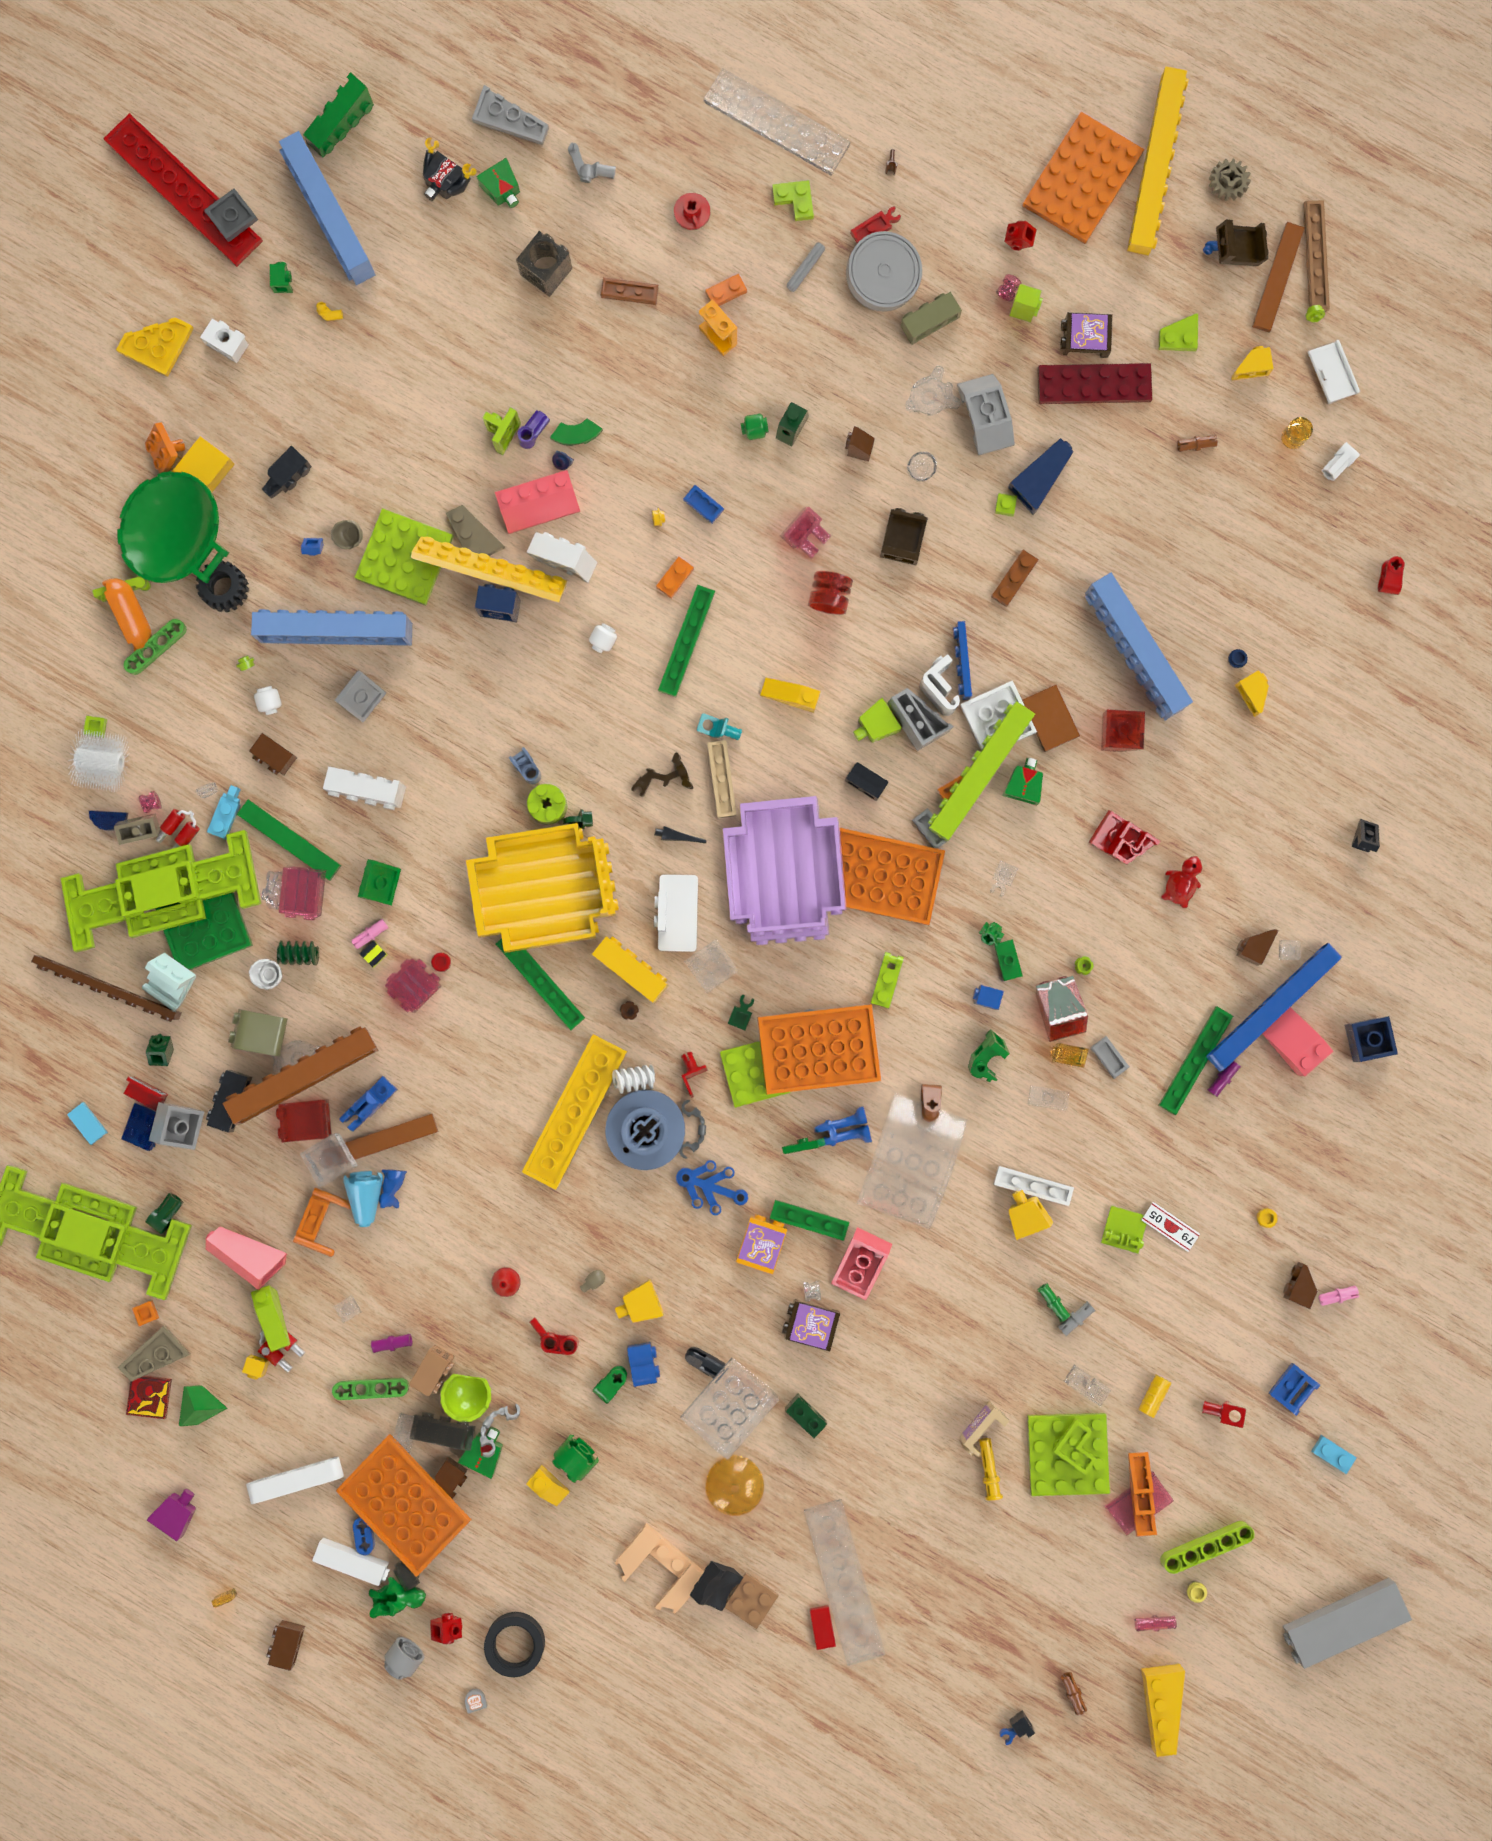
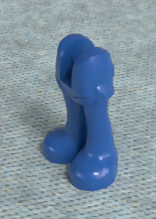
M864 1106L857 1108L854 1115L839 1120H826L824 1123L814 1127L815 1133L829 1130L830 1137H824L826 1145L835 1146L836 1143L858 1138L862 1139L865 1143L872 1142L868 1125L840 1133L836 1131L844 1127L868 1123Z

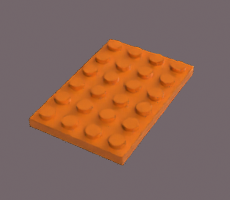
M1080 112L1022 206L1086 244L1145 149L1085 113Z
M840 828L846 908L929 926L945 850Z
M872 1004L757 1017L766 1095L881 1081Z
M391 1434L373 1450L336 1490L416 1577L472 1520Z

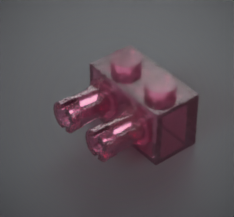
M808 506L801 510L781 533L780 537L793 549L800 547L812 559L819 549L807 539L809 534L812 533L822 544H825L832 535L819 525L822 518Z

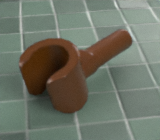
M894 149L890 150V159L886 164L885 174L888 171L894 172L893 175L896 174L898 164L894 160Z

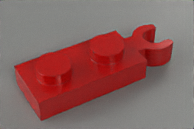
M895 206L889 208L887 214L884 215L880 211L853 228L850 234L856 243L872 233L892 229L891 223H897L901 219L900 214L896 217L891 215L896 210Z

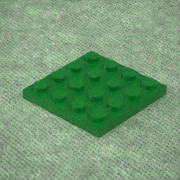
M234 893L202 900L206 919L163 930L174 960L188 970H192L253 946ZM177 902V903H174V904H170V905L158 907V908H155V909H156V910H159V909H163V908L175 906V905H178V904H181V903Z

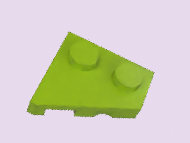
M1193 314L1159 331V350L1196 351L1198 349V314Z

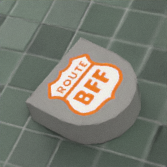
M472 1689L467 1693L465 1705L468 1713L487 1708L485 1695L480 1689Z

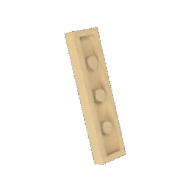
M726 740L707 742L718 818L737 816Z

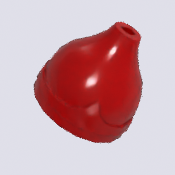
M508 1267L498 1269L491 1279L493 1291L501 1297L513 1296L518 1292L521 1285L519 1274L514 1269Z

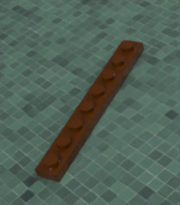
M34 955L31 961L37 964L36 968L46 972L52 970L57 977L63 979L69 977L73 979L72 983L80 986L84 984L89 985L90 990L101 993L103 991L108 993L107 997L114 1000H119V998L126 1000V1005L135 1008L138 1005L143 1007L142 1011L152 1015L158 1013L163 1020L169 1022L179 1020L182 1012L172 1011L167 1006L44 956Z

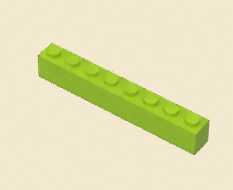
M1018 701L1013 703V705L1009 703L1003 712L1006 714L1003 720L998 719L993 726L995 731L992 736L987 735L982 742L984 747L981 752L976 751L971 758L973 763L970 768L968 766L965 767L960 774L963 777L961 781L954 783L950 789L952 793L950 797L943 799L939 805V808H941L937 815L934 813L928 821L930 824L928 829L946 842L952 837L1034 717L1035 713Z

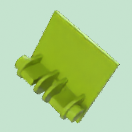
M1111 1205L1101 1243L1139 1254V1250L1144 1245V1241H1142L1146 1228V1223L1142 1221L1144 1215Z

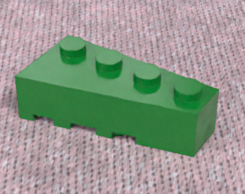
M351 72L346 77L349 81L345 86L342 87L340 85L336 90L338 94L333 102L328 101L324 106L323 115H317L303 134L307 144L323 158L326 154H330L333 151L334 146L339 141H342L347 133L359 124L360 119L365 114L371 112L374 106L367 86Z

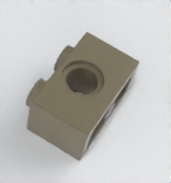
M156 813L119 821L114 825L119 845L157 837L161 832Z

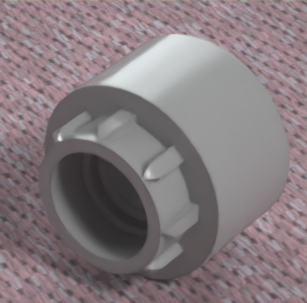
M398 1637L385 1654L384 1667L396 1679L401 1680L411 1677L424 1660V1654L413 1641L404 1637Z

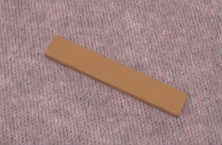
M1324 200L1305 201L1304 221L1309 307L1320 305L1327 312L1330 309Z

